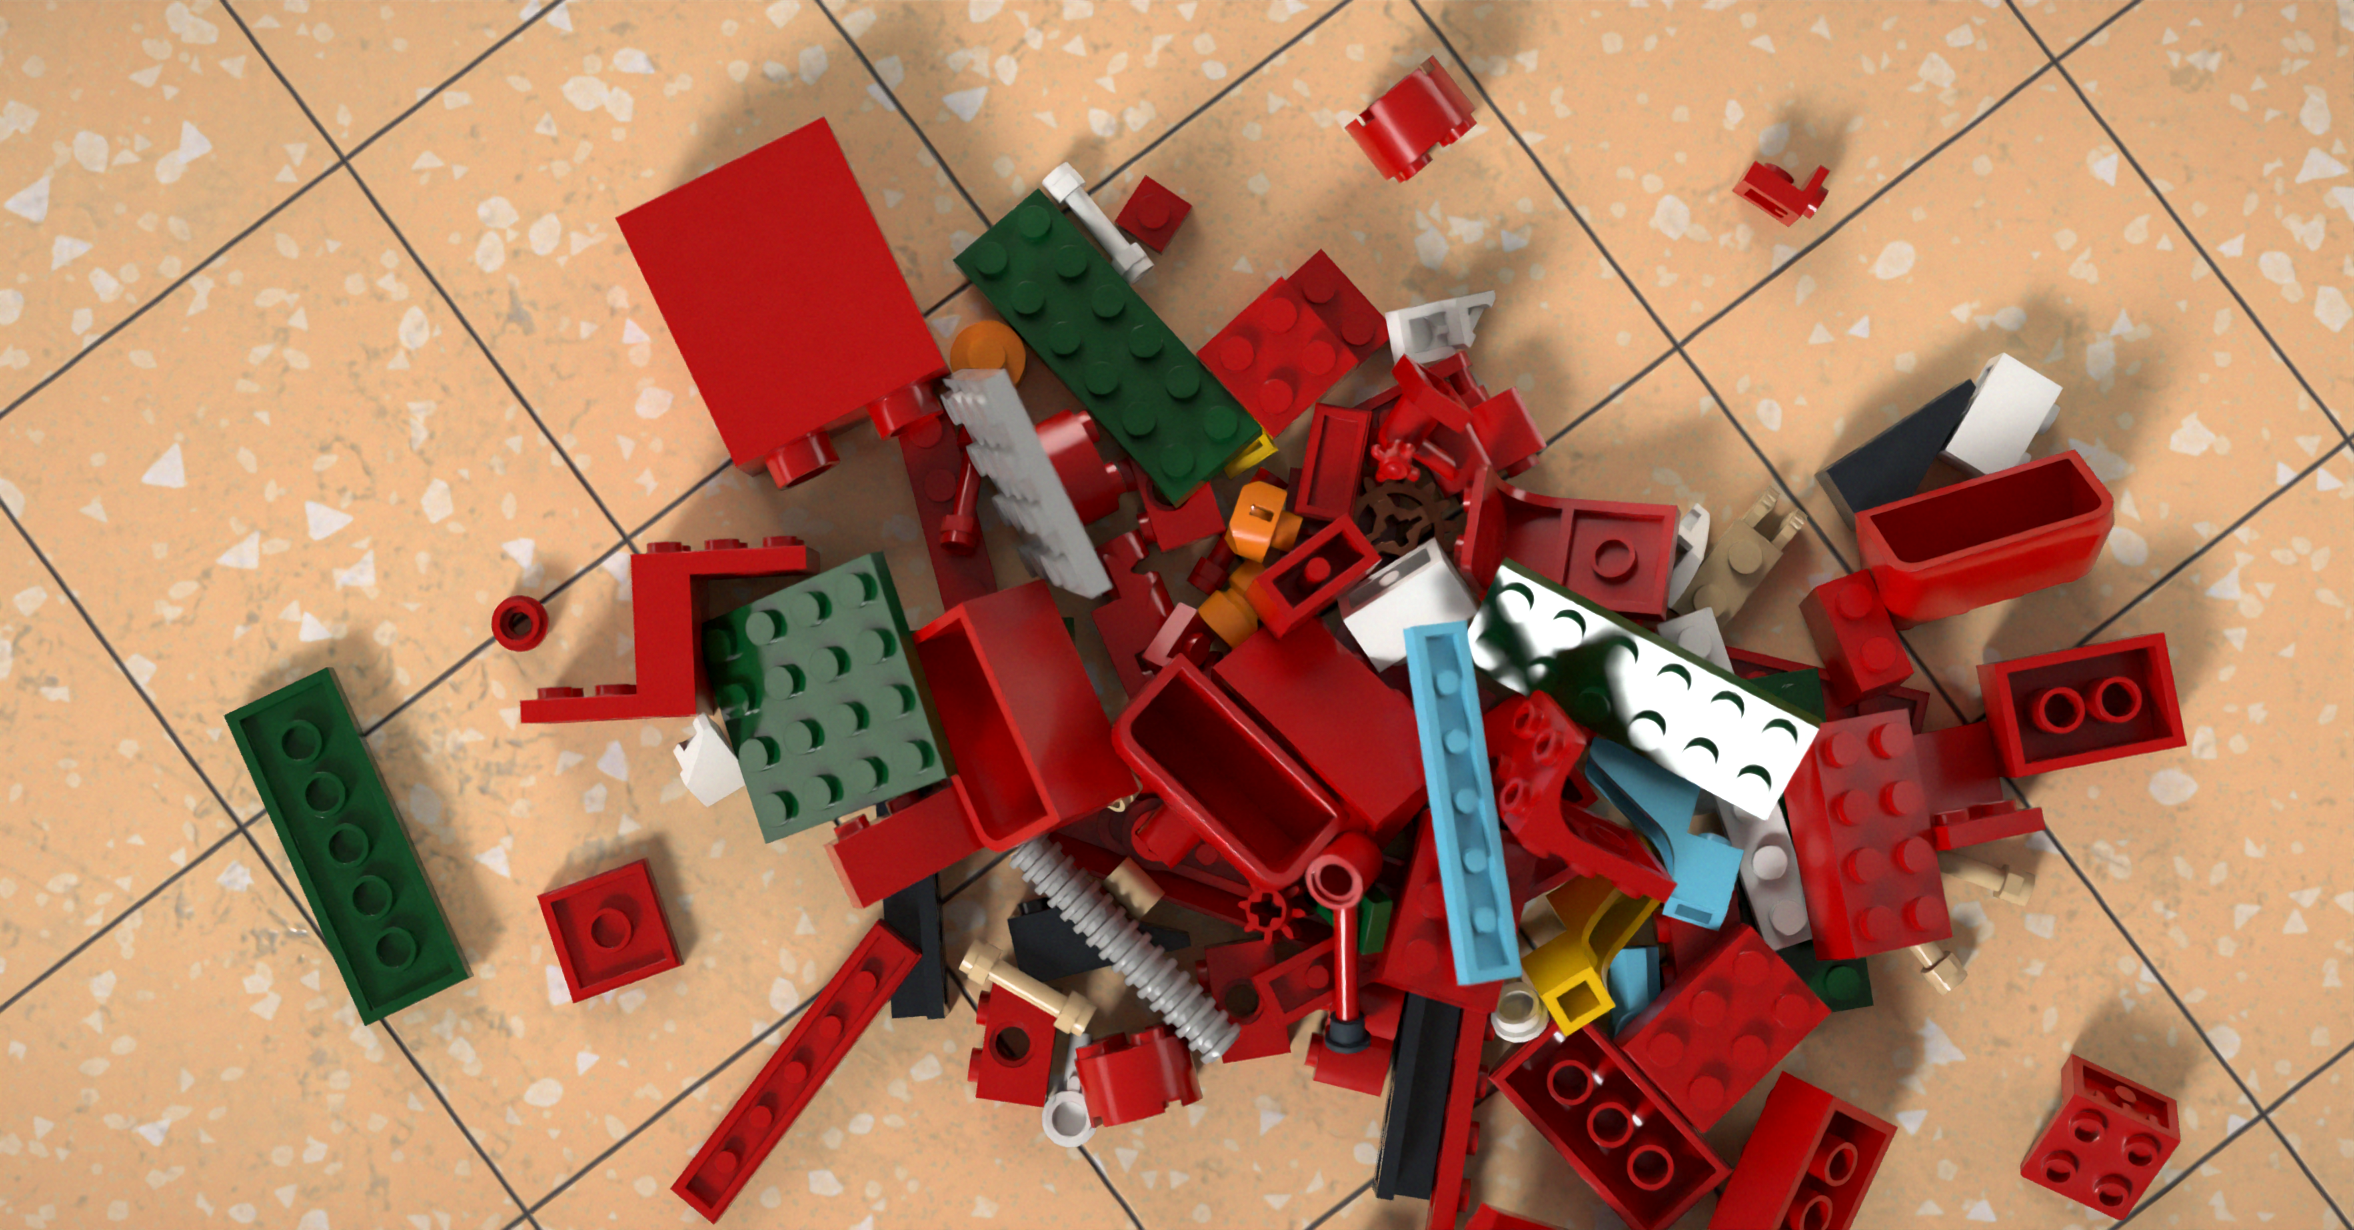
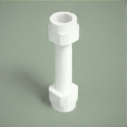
M1068 162L1058 166L1043 180L1042 185L1048 190L1060 207L1067 204L1113 259L1110 265L1129 286L1137 283L1154 267V264L1137 242L1130 245L1083 190L1086 182Z

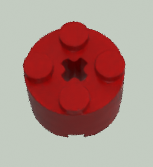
M1434 55L1420 64L1427 73L1426 75L1418 67L1359 114L1366 123L1364 126L1356 118L1344 127L1386 181L1392 177H1395L1399 184L1403 181H1408L1433 160L1427 150L1434 144L1439 142L1443 148L1448 144L1451 145L1477 124L1471 115L1476 108Z
M1066 408L1033 425L1082 527L1085 528L1118 511V498L1127 490L1113 462L1110 461L1103 464L1094 446V443L1100 441V437L1088 413L1083 410L1074 415Z
M1162 1021L1144 1027L1145 1030L1130 1034V1041H1127L1125 1032H1118L1092 1040V1043L1075 1049L1077 1058L1074 1059L1092 1128H1096L1101 1124L1104 1127H1110L1166 1113L1165 1109L1170 1107L1169 1102L1180 1100L1182 1107L1203 1098L1192 1053L1188 1048V1038L1186 1036L1179 1038L1175 1034L1177 1027L1173 1023L1166 1025Z

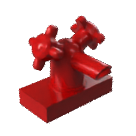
M1404 353L1391 371L1402 387L1401 391L1403 394L1383 424L1376 428L1371 427L1367 447L1370 455L1367 459V465L1369 467H1377L1379 465V469L1376 472V480L1378 482H1384L1388 478L1400 480L1405 477L1415 482L1420 477V471L1412 466L1411 457L1452 482L1454 478L1458 477L1454 456L1429 441L1427 437L1439 422L1461 434L1474 415L1449 382Z

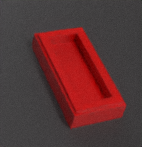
M1320 402L1315 403L1294 515L1332 523L1347 513L1353 521L1373 422V412Z

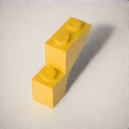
M1643 836L1640 837L1641 841L1646 845V847H1647V848L1651 851V853L1654 855V853L1652 852L1650 846L1648 845V843H1647V841L1644 839V837H1643ZM1598 873L1594 879L1579 875L1545 896L1566 931L1520 959L1522 968L1565 1037L1615 1007L1608 994L1606 985L1609 967L1616 955L1660 903V901L1645 894L1639 900L1634 899L1618 890L1610 882L1609 878Z

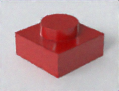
M1145 175L1114 222L1115 226L1162 256L1193 210V205Z

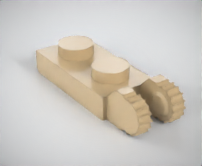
M1767 487L1742 518L1735 519L1710 550L1684 593L1669 610L1680 617L1706 607H1711L1721 633L1784 554L1781 550L1801 528L1808 515L1799 508L1790 512L1780 523L1779 529L1768 541L1753 529L1773 509L1780 495L1773 487Z

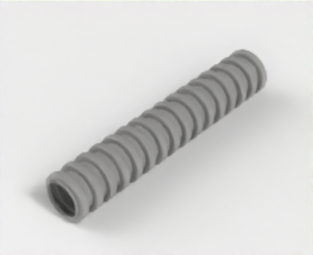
M1050 832L1024 843L1010 857L1012 860L1009 865L1013 869L1019 866L1025 872L1022 875V879L1025 882L1032 880L1037 885L1034 891L1038 895L1044 892L1050 898L1047 904L1051 908L1057 905L1063 911L1060 917L1064 921L1070 918L1076 924L1073 927V931L1076 934L1083 931L1088 936L1085 943L1089 947L1095 944L1101 950L1098 956L1102 960L1108 957L1114 963L1111 969L1115 973L1121 970L1126 975L1124 982L1128 986L1134 983L1139 988L1137 996L1140 999L1147 997L1152 1002L1149 1008L1153 1012L1160 1010L1164 1014L1162 1021L1166 1025L1173 1023L1177 1027L1175 1034L1179 1038L1186 1036L1190 1040L1188 1048L1191 1051L1199 1049L1203 1054L1200 1060L1204 1064L1213 1063L1229 1049L1240 1036L1241 1026L1237 1022L1231 1025L1226 1020L1229 1014L1224 1009L1218 1012L1214 1008L1216 1001L1212 997L1205 999L1201 995L1203 987L1200 984L1192 986L1188 981L1190 974L1187 971L1180 973L1175 968L1178 962L1174 958L1167 960L1162 955L1165 949L1161 945L1154 947L1149 942L1152 936L1148 932L1142 935L1137 930L1139 922L1136 919L1129 921L1124 916L1127 910L1123 906L1117 909L1111 903L1114 897L1110 893L1104 896L1098 890L1101 884L1097 880L1091 883L1085 877L1088 874L1085 867L1078 870L1073 865L1076 858L1072 854L1066 857L1060 851L1063 845L1059 841L1053 844L1047 838Z

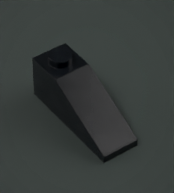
M1967 379L1948 389L1814 475L1851 532L1856 531L1854 513L1913 496L1976 390V386L1971 379Z
M1048 896L1018 903L1019 914L1012 915L1007 919L1019 970L1040 982L1104 968L1114 964L1108 957L1102 960L1098 956L1101 950L1095 944L1089 947L1085 943L1088 936L1083 931L1079 934L1073 931V927L1076 924L1070 918L1064 921L1060 917L1063 911L1057 905L1051 908L1047 904L1050 900ZM1138 920L1139 926L1137 930L1142 935L1148 932L1152 936L1149 942L1154 947L1161 945L1165 949L1164 953L1191 947L1188 931Z

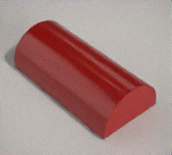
M1549 1011V1021L1545 1030L1536 1038L1527 1042H1514L1489 1072L1488 1078L1631 1230H1668L1734 1171L1732 1166L1677 1110L1594 1020L1565 1037Z

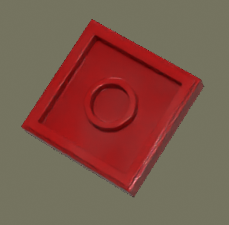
M648 857L537 896L573 1004L684 965Z

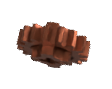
M1368 476L1361 481L1365 494L1362 497L1358 495L1353 522L1357 526L1359 517L1367 506L1368 512L1373 519L1370 533L1365 536L1370 544L1378 540L1387 528L1386 519L1390 518L1394 525H1400L1403 522L1406 525L1413 520L1417 521L1402 537L1405 546L1399 547L1394 540L1387 543L1383 541L1376 546L1372 545L1379 555L1393 558L1396 561L1417 548L1421 530L1429 525L1432 527V538H1436L1446 554L1454 552L1455 545L1444 540V534L1457 529V522L1443 521L1441 514L1447 510L1451 503L1449 500L1434 503L1430 498L1436 488L1433 482L1420 490L1415 487V482L1410 481L1406 477L1402 484L1388 478L1380 486H1376L1374 481ZM1397 495L1409 498L1420 505V507L1412 511L1396 507L1388 496ZM1376 566V567L1371 571V573L1369 574V576L1375 574L1376 572H1378L1379 570H1381V569H1383V568H1380V567Z

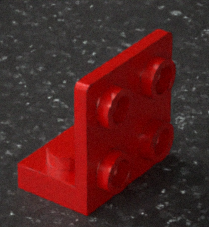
M1986 721L1913 735L1936 851L1952 850L2046 830L2042 807L2018 809L2016 799L2004 800L1989 724Z
M2071 1054L2061 1069L2063 1103L2020 1164V1175L2112 1218L2124 1220L2181 1142L2177 1101Z

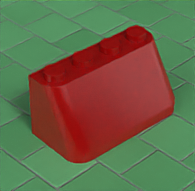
M2075 449L1854 513L1861 570L1868 568L1880 598L1897 631L1910 630L1918 625L1952 615L1964 614L1970 610L2007 599L2019 598L2025 594L2058 584L2076 581L2093 569L2115 523L2114 499Z
M1044 578L962 602L912 634L959 774L951 777L979 840L988 849L994 852L1007 851L1116 804L1140 791L1129 765L1114 749L1111 738V725Z
M1315 614L1278 642L1264 625L1212 667L1210 681L1351 815L1338 833L1347 830L1364 833L1378 845L1382 853L1429 800L1416 712L1413 705L1401 691L1390 689L1373 673L1370 664L1361 654L1356 651H1349L1332 635L1331 629L1320 616Z
M1181 652L1140 688L1121 709L1113 725L1111 738L1117 754L1253 885L1262 890L1279 891L1295 882L1351 817L1339 803Z

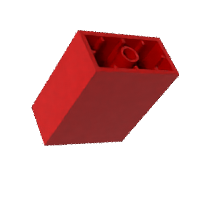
M824 116L615 217L736 468L749 476L755 477L769 470L778 490H788L828 472L841 462L831 439L872 420L881 440L886 441L904 435L908 431L935 419L944 412L934 389L943 385L942 378L952 374L853 169Z

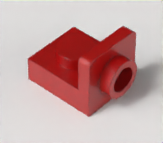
M1754 161L1743 173L1732 191L1785 226L1790 227L1801 215L1811 219L1829 192V190L1821 185L1830 170L1820 164L1808 176L1801 189H1798L1792 185L1794 182L1793 177L1784 169L1772 163H1765L1763 166Z
M1179 602L1142 658L1154 676L1180 652L1192 664L1198 667L1206 659L1210 645L1215 637L1198 610Z

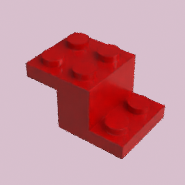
M1320 249L1287 280L1282 276L1279 277L1196 353V357L1255 419L1265 433L1274 440L1310 407L1313 410L1316 402L1321 403L1390 339L1386 319L1328 255Z

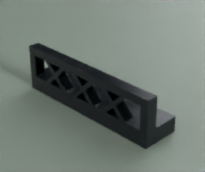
M933 786L919 788L920 796L932 791ZM887 801L876 804L877 818L889 812L885 804ZM939 870L883 899L884 920L922 950L923 955L921 961L890 1000L892 1019L927 1016V1020L943 1019L950 1013Z
M1407 991L1405 992L1398 1023L1372 1184L1376 1198L1392 1201L1394 1200V1194L1430 1200L1461 1009L1460 1007Z

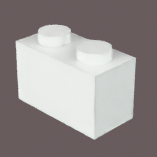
M2001 353L1989 359L1974 383L1976 390L1935 457L1970 479L2030 462L2031 455L2025 452L2036 433L2042 436L2050 428L2060 411V406L2054 402L2063 387L2008 354Z
M1435 537L1361 581L1337 598L1344 623L1378 672L1391 665L1398 666L1408 662L1403 629L1412 626L1466 620V623H1468L1470 618L1478 613L1469 587Z

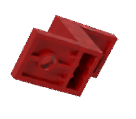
M797 536L763 537L762 548H748V543L739 542V539H711L704 541V551H691V546L682 545V542L647 543V553L630 554L636 685H595V696L584 697V688H537V699L520 700L521 724L695 717L702 713H705L707 716H714L713 687L704 664L701 623L710 620L708 581L820 574V552L806 546L804 540L797 539Z

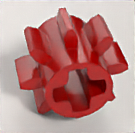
M1250 882L1254 892L1248 900L1238 902L1240 908L1246 909V916L1249 921L1244 928L1245 932L1257 930L1265 932V945L1279 944L1282 939V931L1289 939L1301 938L1303 932L1299 924L1303 921L1304 917L1315 914L1314 910L1307 908L1303 896L1308 890L1307 885L1287 886L1279 891H1265ZM1272 900L1275 905L1282 906L1281 917L1278 912L1271 911Z

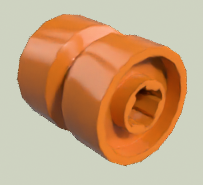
M1249 558L1229 577L1230 589L1227 592L1216 590L1197 609L1208 628L1232 651L1264 626V623L1245 600L1243 594L1253 580L1267 569L1260 562Z

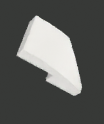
M1484 291L1385 312L1394 365L1397 364L1404 353L1418 363L1423 364L1448 358L1454 355L1457 349L1470 348L1476 338L1472 331L1484 308L1492 307L1496 299L1495 291Z
M1698 503L1680 521L1676 550L1681 555L1673 565L1667 610L1671 609L1684 593L1704 557L1709 533L1710 514Z
M702 713L692 723L697 731L696 735L684 742H679L673 752L683 769L680 776L685 786L708 808L745 786V782L734 749L728 744L719 725L705 713Z

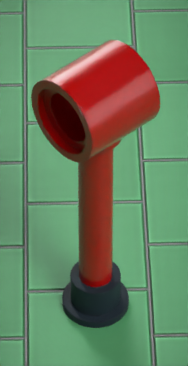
M1353 830L1343 831L1335 835L1312 861L1306 872V883L1311 895L1323 906L1334 909L1336 1010L1330 1014V1030L1325 1034V1045L1334 1052L1345 1054L1361 1052L1371 1045V1034L1365 1029V1014L1359 1010L1357 902L1362 900L1363 894L1379 876L1383 867V857L1378 845L1366 834ZM1340 866L1344 867L1350 875L1344 872Z

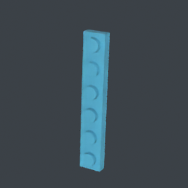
M1466 620L1412 626L1403 629L1458 985L1522 976Z

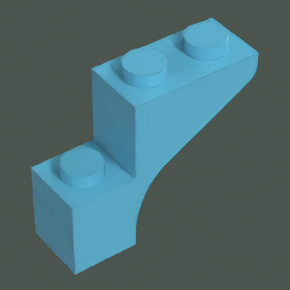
M1594 737L1585 766L1586 778L1657 847L1663 857L1667 872L1678 884L1665 903L1662 914L1719 931L1728 909L1744 850L1732 847V843L1729 840L1716 834L1701 833L1695 836L1687 833L1700 792V786L1608 738L1604 740Z

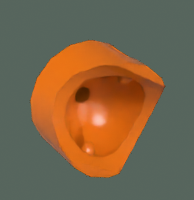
M983 320L968 325L957 335L950 351V366L953 373L960 369L1005 370L1016 391L1021 387L1027 375L1028 357L1022 340L1012 328L998 321Z
M1262 481L1243 486L1224 538L1235 554L1262 563L1268 546L1288 553L1291 552L1303 517L1282 510L1288 491Z

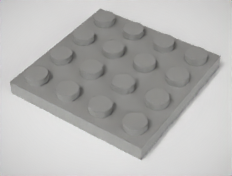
M960 369L942 378L947 392L941 394L943 405L956 426L961 423L964 424L973 441L972 444L966 446L968 455L980 476L983 477L989 474L998 492L997 495L992 497L993 505L1007 528L1012 525L1015 526L1024 544L1017 548V552L1028 574L1032 578L1039 575L1041 579L1044 578L1046 583L1088 598H1093L1112 588L1006 371L997 369Z

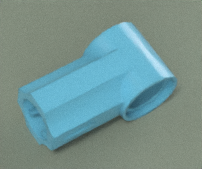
M1625 945L1609 967V996L1615 1004V1007L1610 1009V1019L1607 1026V1034L1611 1039L1615 1038L1628 1022L1637 1017L1660 995L1659 950L1656 945Z

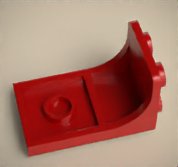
M1491 464L1477 465L1474 480H1468L1464 489L1463 505L1468 517L1465 534H1459L1456 538L1454 562L1456 568H1460L1462 575L1481 602H1483L1502 562L1508 557L1626 619L1665 622L1681 512L1677 505L1545 496L1508 484L1496 474Z
M1536 690L1528 701L1517 709L1513 716L1510 730L1498 749L1488 756L1497 814L1517 837L1518 842L1530 852L1543 858H1547L1550 853L1556 854L1564 858L1565 863L1574 871L1590 879H1594L1597 873L1610 879V882L1618 890L1634 899L1639 900L1645 894L1666 903L1678 884L1637 834L1631 829L1560 797L1564 781L1583 751L1586 738L1549 694Z

